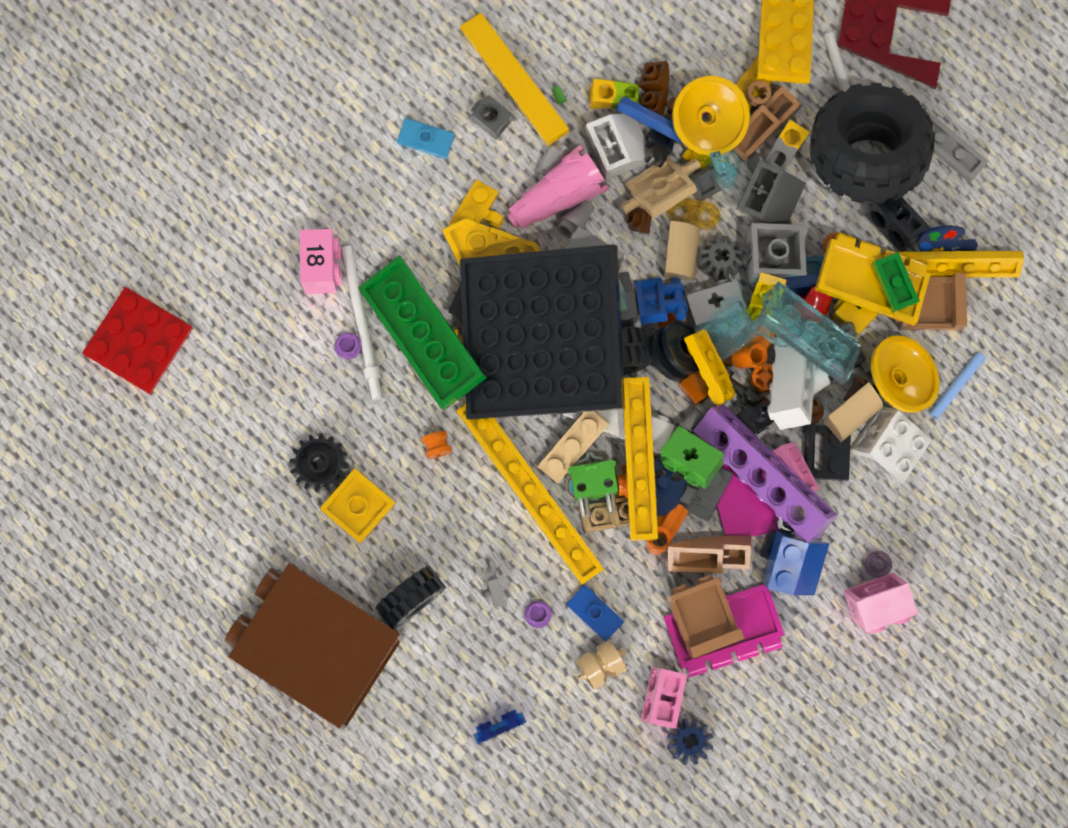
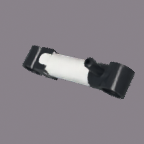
M851 337L816 360L813 395L830 386L867 359ZM771 392L735 415L755 435H758L775 422L770 419L768 414V405L771 404Z

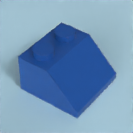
M777 530L762 582L767 589L790 595L815 596L830 544L819 540L807 542L800 539L796 534Z

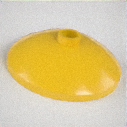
M704 76L689 82L679 92L673 105L672 121L678 138L688 149L700 155L716 156L731 151L742 141L749 126L750 112L744 94L734 83L723 77ZM704 112L707 113L709 116V120L707 122L703 121L702 115Z
M900 335L888 337L875 347L871 358V373L875 386L882 397L890 405L903 412L917 413L930 407L938 396L940 380L936 364L928 351L917 341Z

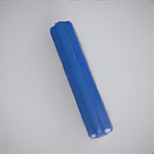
M623 97L617 106L619 112L683 144L675 132L673 121L627 97Z

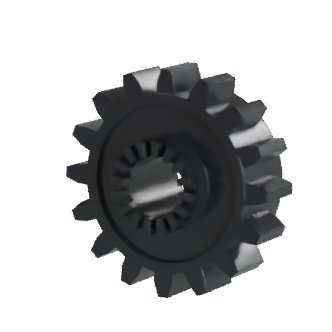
M321 433L318 439H314L312 435H309V441L306 443L302 440L299 441L301 445L299 450L294 448L292 450L296 458L290 459L289 462L295 465L296 468L291 470V474L300 475L296 482L298 485L306 482L304 486L306 491H309L313 486L316 494L320 493L321 487L330 492L331 484L339 487L338 478L346 479L347 477L342 470L350 467L349 463L343 462L349 456L347 452L340 453L343 445L341 442L334 445L335 439L333 436L325 440L324 435ZM319 457L325 458L326 465L324 468L319 470L313 468L315 459Z

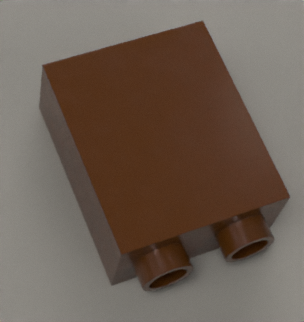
M288 563L282 573L272 567L265 574L255 591V595L264 602L253 619L241 614L225 637L224 641L234 647L228 658L344 731L403 637L400 633Z

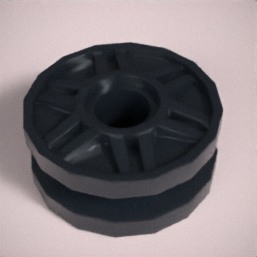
M679 320L656 330L652 334L649 343L650 354L655 366L662 375L676 382L699 372V368L693 356L689 353L684 338L696 333V331L686 322Z

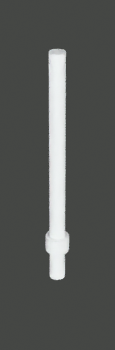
M345 246L342 247V256L365 363L363 372L365 381L369 383L372 401L382 399L379 383L381 375L379 366L375 364L361 291L358 288L360 286L352 247Z

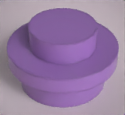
M353 333L341 334L335 341L336 353L341 358L347 360L357 357L361 351V342L358 336Z
M534 601L526 607L525 619L530 626L543 628L549 624L552 612L548 604L543 601Z

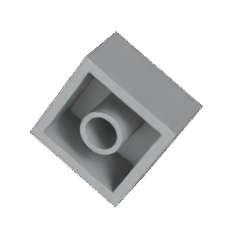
M751 223L745 234L747 284L756 285L761 272L779 278L807 275L804 225Z

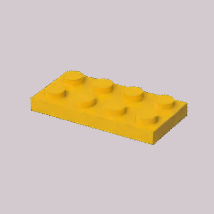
M761 0L757 80L801 84L810 83L814 0Z

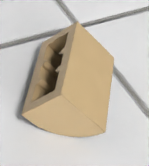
M670 221L664 278L673 279L677 277L681 280L695 281L700 228L689 223Z
M868 382L831 413L824 423L843 442L883 408V403L875 389Z

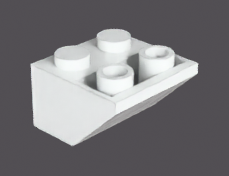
M610 114L586 124L585 134L605 180L647 164L645 156L650 148L645 147L646 139L637 120L625 114ZM652 157L648 163L654 161V157Z

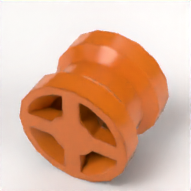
M766 363L764 366L754 369L750 381L751 385L757 388L756 391L761 393L770 392V384L773 383L774 375L772 365Z
M447 431L434 432L421 438L423 445L427 447L426 457L428 460L446 456L453 452L451 446L447 444Z

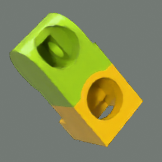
M593 79L590 85L589 109H616L623 97L639 103V86L633 83Z

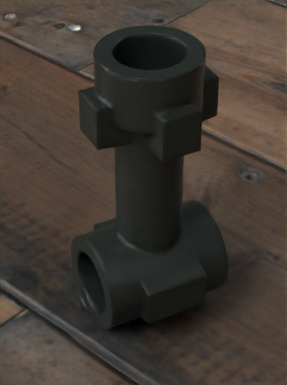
M725 366L735 393L742 397L740 403L743 405L748 404L749 406L753 404L760 394L756 391L757 388L753 385L746 388L732 378L734 372Z

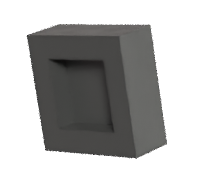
M710 165L689 176L696 186L697 192L693 195L699 203L722 190L714 168Z

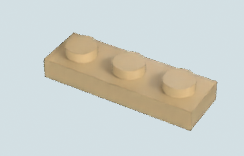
M598 411L583 412L537 467L558 484L568 473V468L574 466L610 424V421Z

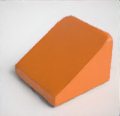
M700 372L690 375L678 385L693 406L709 396V387L701 377Z

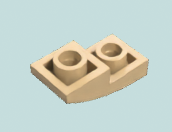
M628 498L616 499V513L613 511L611 499L612 514L608 513L607 502L589 504L591 516L588 518L584 505L585 518L581 517L584 534L629 525Z

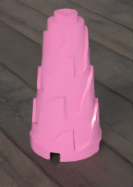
M582 145L574 148L571 153L562 159L561 163L550 170L541 181L527 190L523 197L509 207L511 212L507 216L515 228L520 225L524 229L538 221L542 222L562 210L572 208L585 200L588 201L609 190L607 184L600 187L599 184L604 182V178L588 153L580 155L585 150Z

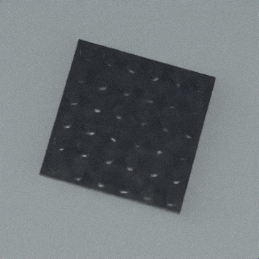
M610 244L460 259L463 344L487 377L465 394L467 420L625 409L617 245Z

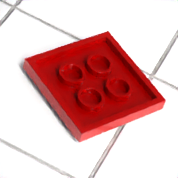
M125 287L82 354L151 395L192 332L193 327Z

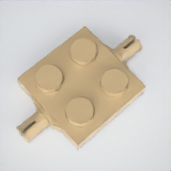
M667 157L666 162L661 168H658V162L624 183L627 191L633 198L620 205L623 213L626 215L635 208L640 207L654 219L697 192L695 184L688 175L701 168L698 160L694 158L689 163L681 166Z

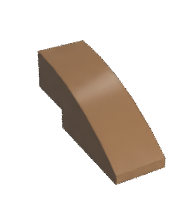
M781 86L750 117L749 126L744 138L733 150L746 161L803 105L787 89Z
M713 536L669 544L668 571L723 574V569L750 570L752 536Z

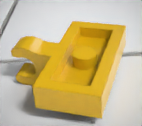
M476 179L451 219L450 226L467 218L480 224L485 221L493 227L500 229L504 223V216L490 210L498 198L499 192Z

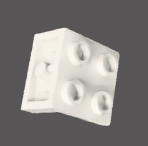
M883 406L880 411L871 417L851 450L860 456L873 459L896 480L904 483L930 444L931 438L899 410Z

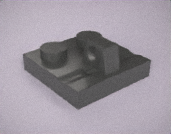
M721 468L706 489L699 485L693 486L685 479L684 475L677 471L672 474L671 479L673 481L683 480L687 484L679 504L684 506L693 515L709 522L734 474Z

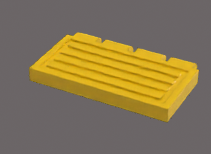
M838 231L835 239L832 238L828 242L815 291L913 326L917 324L931 275L926 273L928 264L913 258L908 259L904 266L920 302L893 313L872 263L897 252L885 248L882 256H880V246L860 240L857 247H855V237ZM900 254V257L904 263L906 256Z

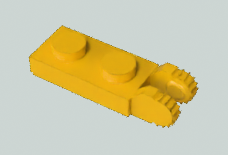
M702 329L684 338L687 349L699 368L701 377L709 387L708 395L712 399L711 401L715 405H722L724 402L734 398L735 391L729 379V374L707 330Z

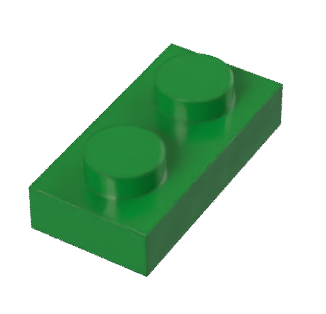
M899 252L872 263L893 313L920 302Z

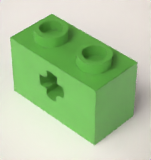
M678 426L660 450V461L669 471H677L684 475L685 479L693 486L699 485L706 489L723 466L724 453Z

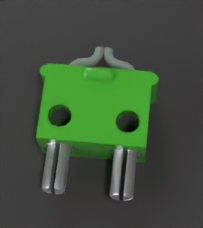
M587 452L585 458L580 459L576 466L568 468V476L572 478L575 502H579L582 518H585L583 501H585L588 518L591 516L588 500L606 498L608 513L612 514L611 497L614 513L617 512L615 496H618L615 475L616 462L613 460L606 461L604 457L595 456L593 452ZM589 457H591L594 460L602 461L597 463L581 465V463L586 462L589 459ZM609 482L612 486L606 487L604 484ZM579 487H585L586 490L583 491V492H580V491H578V488H579Z

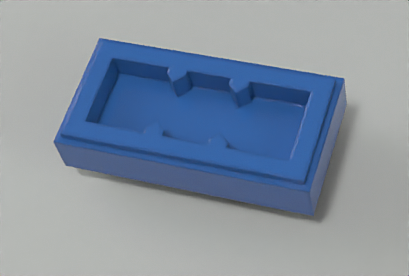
M586 585L566 604L605 642L624 623Z

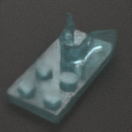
M778 281L763 295L762 303L764 306L759 317L748 327L747 332L760 335L779 347L791 346L843 385L849 380L863 344ZM770 333H774L777 337H772Z

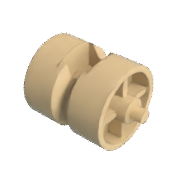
M607 640L596 648V654L588 652L577 658L576 661L581 669V674L577 676L578 680H587L593 690L607 682V676L614 678L627 671V668L622 660V655L626 654L624 648L619 651L610 640Z

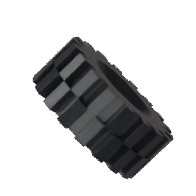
M428 565L395 587L393 591L388 593L377 604L375 609L390 628L394 630L431 604L446 589V586Z

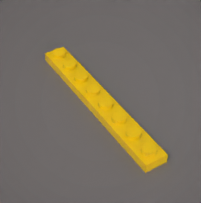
M466 404L456 410L458 416L579 583L584 585L604 570L602 565L495 418L467 420Z

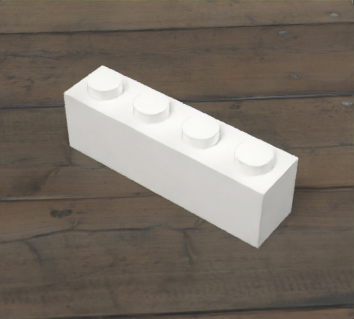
M809 324L778 330L777 341L774 343L776 356L775 362L772 364L774 375L773 383L770 384L771 404L768 405V414L780 430L811 424L818 339Z
M623 409L598 411L610 421V424L601 434L625 444ZM583 412L563 413L562 418L574 423ZM656 414L655 417L651 416L653 455L659 458L660 450L670 438L675 425L670 424L671 420L669 418Z

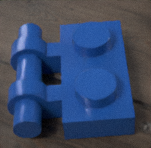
M662 277L635 281L641 325L668 321L667 313H673L679 321L686 318L688 307L687 302L683 298L685 296V287L681 283L680 278L675 277L671 279L669 284H663ZM665 297H671L672 299L665 300Z

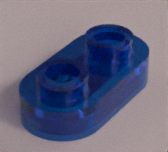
M515 709L501 715L502 721L492 725L491 721L475 727L477 733L473 734L476 744L479 745L527 723L523 712L517 714Z

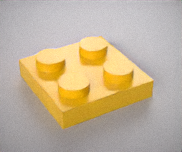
M354 468L319 509L361 545L396 503Z

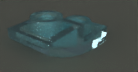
M720 151L710 153L709 157L717 184L725 189L732 188L735 179L738 178L735 164H730L728 156L721 157Z

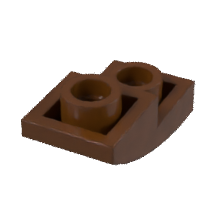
M667 61L645 63L638 84L644 91L640 105L663 116L669 91V63Z

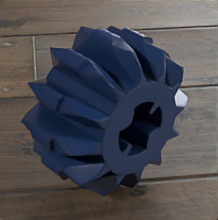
M686 718L682 719L684 729L682 730L677 725L674 730L678 735L667 734V738L676 740V743L667 745V749L670 750L677 747L678 751L673 754V759H677L682 753L684 754L682 758L683 765L687 764L689 756H691L693 765L698 764L696 754H699L702 759L706 760L708 756L702 749H713V745L705 743V740L713 738V734L703 736L702 732L708 726L704 724L699 730L696 729L698 719H693L691 727H689ZM692 734L695 736L693 740L697 739V746L694 745L687 749L685 747L687 744H683V738H687Z

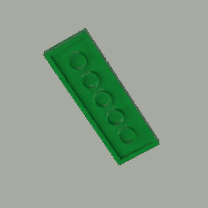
M400 255L358 287L442 410L445 411L487 378L404 258Z

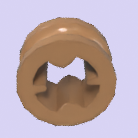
M763 81L753 82L745 92L747 102L754 107L764 105L771 96L769 85ZM752 89L762 90L764 94L761 97L764 99L761 100L760 97L754 98L752 94L755 90Z

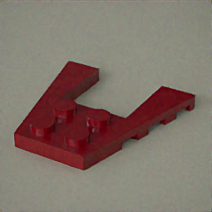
M845 0L838 47L936 90L941 62L891 54L890 48L897 8L948 17L951 0Z

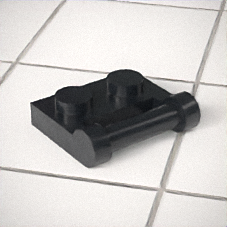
M816 424L803 425L802 433L805 434L804 460L814 479L849 481L851 435L841 442L827 426ZM815 434L823 435L822 471L814 470Z

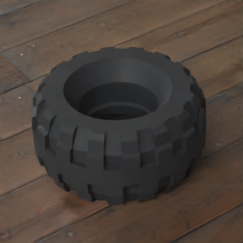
M861 83L852 85L847 91L840 90L832 95L823 107H820L811 131V162L815 164L816 173L825 185L830 184L832 191L841 197L846 195L851 198V201L858 203L872 201V204H881L890 198L895 201L917 187L923 181L925 173L929 170L935 145V132L932 130L933 122L926 109L922 108L920 101L913 95L907 96L904 94L903 89L895 86L891 88L882 86V83H871V85L862 86ZM861 140H874L885 144L892 152L870 154L851 147V144Z

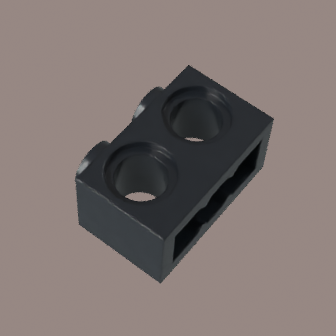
M903 197L895 201L890 198L886 199L884 203L873 204L866 215L899 252H905L915 244L919 235L929 227Z

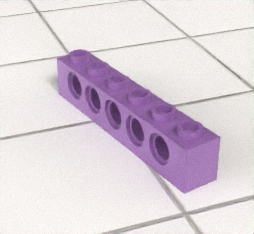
M724 404L711 407L693 430L701 440L724 453V465L730 466L737 473V478L744 484H748L756 492L755 494L758 499L768 503L775 510V515L780 520L787 522L800 539L811 542L820 538L838 516L819 495ZM724 432L726 433V435H727V437H728V442H727V443L724 441V438H723V433H724ZM742 451L746 453L747 461L743 459ZM761 469L766 473V480L761 476ZM780 488H783L785 491V499L780 494ZM800 506L805 511V517H803L799 512Z

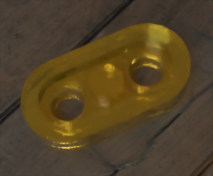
M684 199L668 209L667 216L669 221L689 223L697 226L700 230L708 231L718 225L720 211L713 203ZM678 209H682L685 211V216L678 217L675 212ZM705 213L711 216V220L708 222L704 221L701 217Z

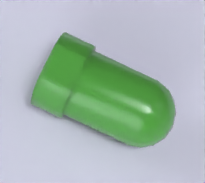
M554 86L552 92L557 105L567 102L561 87Z

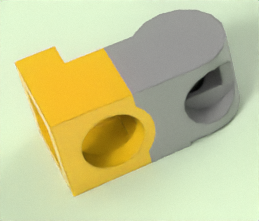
M789 120L774 143V147L768 154L765 162L785 171L808 139L810 132Z

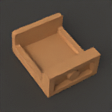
M955 273L952 277H930L917 324L913 326L894 319L895 323H899V330H963L967 326L966 273Z
M712 574L697 579L698 585L691 588L684 584L671 589L673 595L666 597L689 658H696L745 639L741 628H737L721 586V577L713 579Z

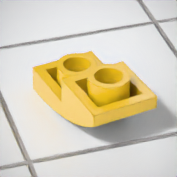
M761 272L744 317L750 318L755 322H758L760 319L771 322L787 280Z

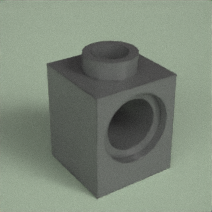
M487 95L484 100L479 99L471 109V112H473L471 114L472 122L495 140L499 138L513 121V114L490 95ZM488 112H493L497 115L491 121L484 119L483 116Z

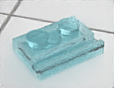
M740 301L734 303L698 330H707L722 362L762 333Z

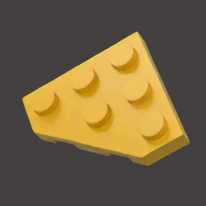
M467 218L442 229L459 267L460 259L541 251L538 244L533 241L519 238Z

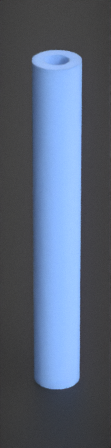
M979 352L974 355L929 412L931 416H934L933 418L937 420L986 359L984 355Z

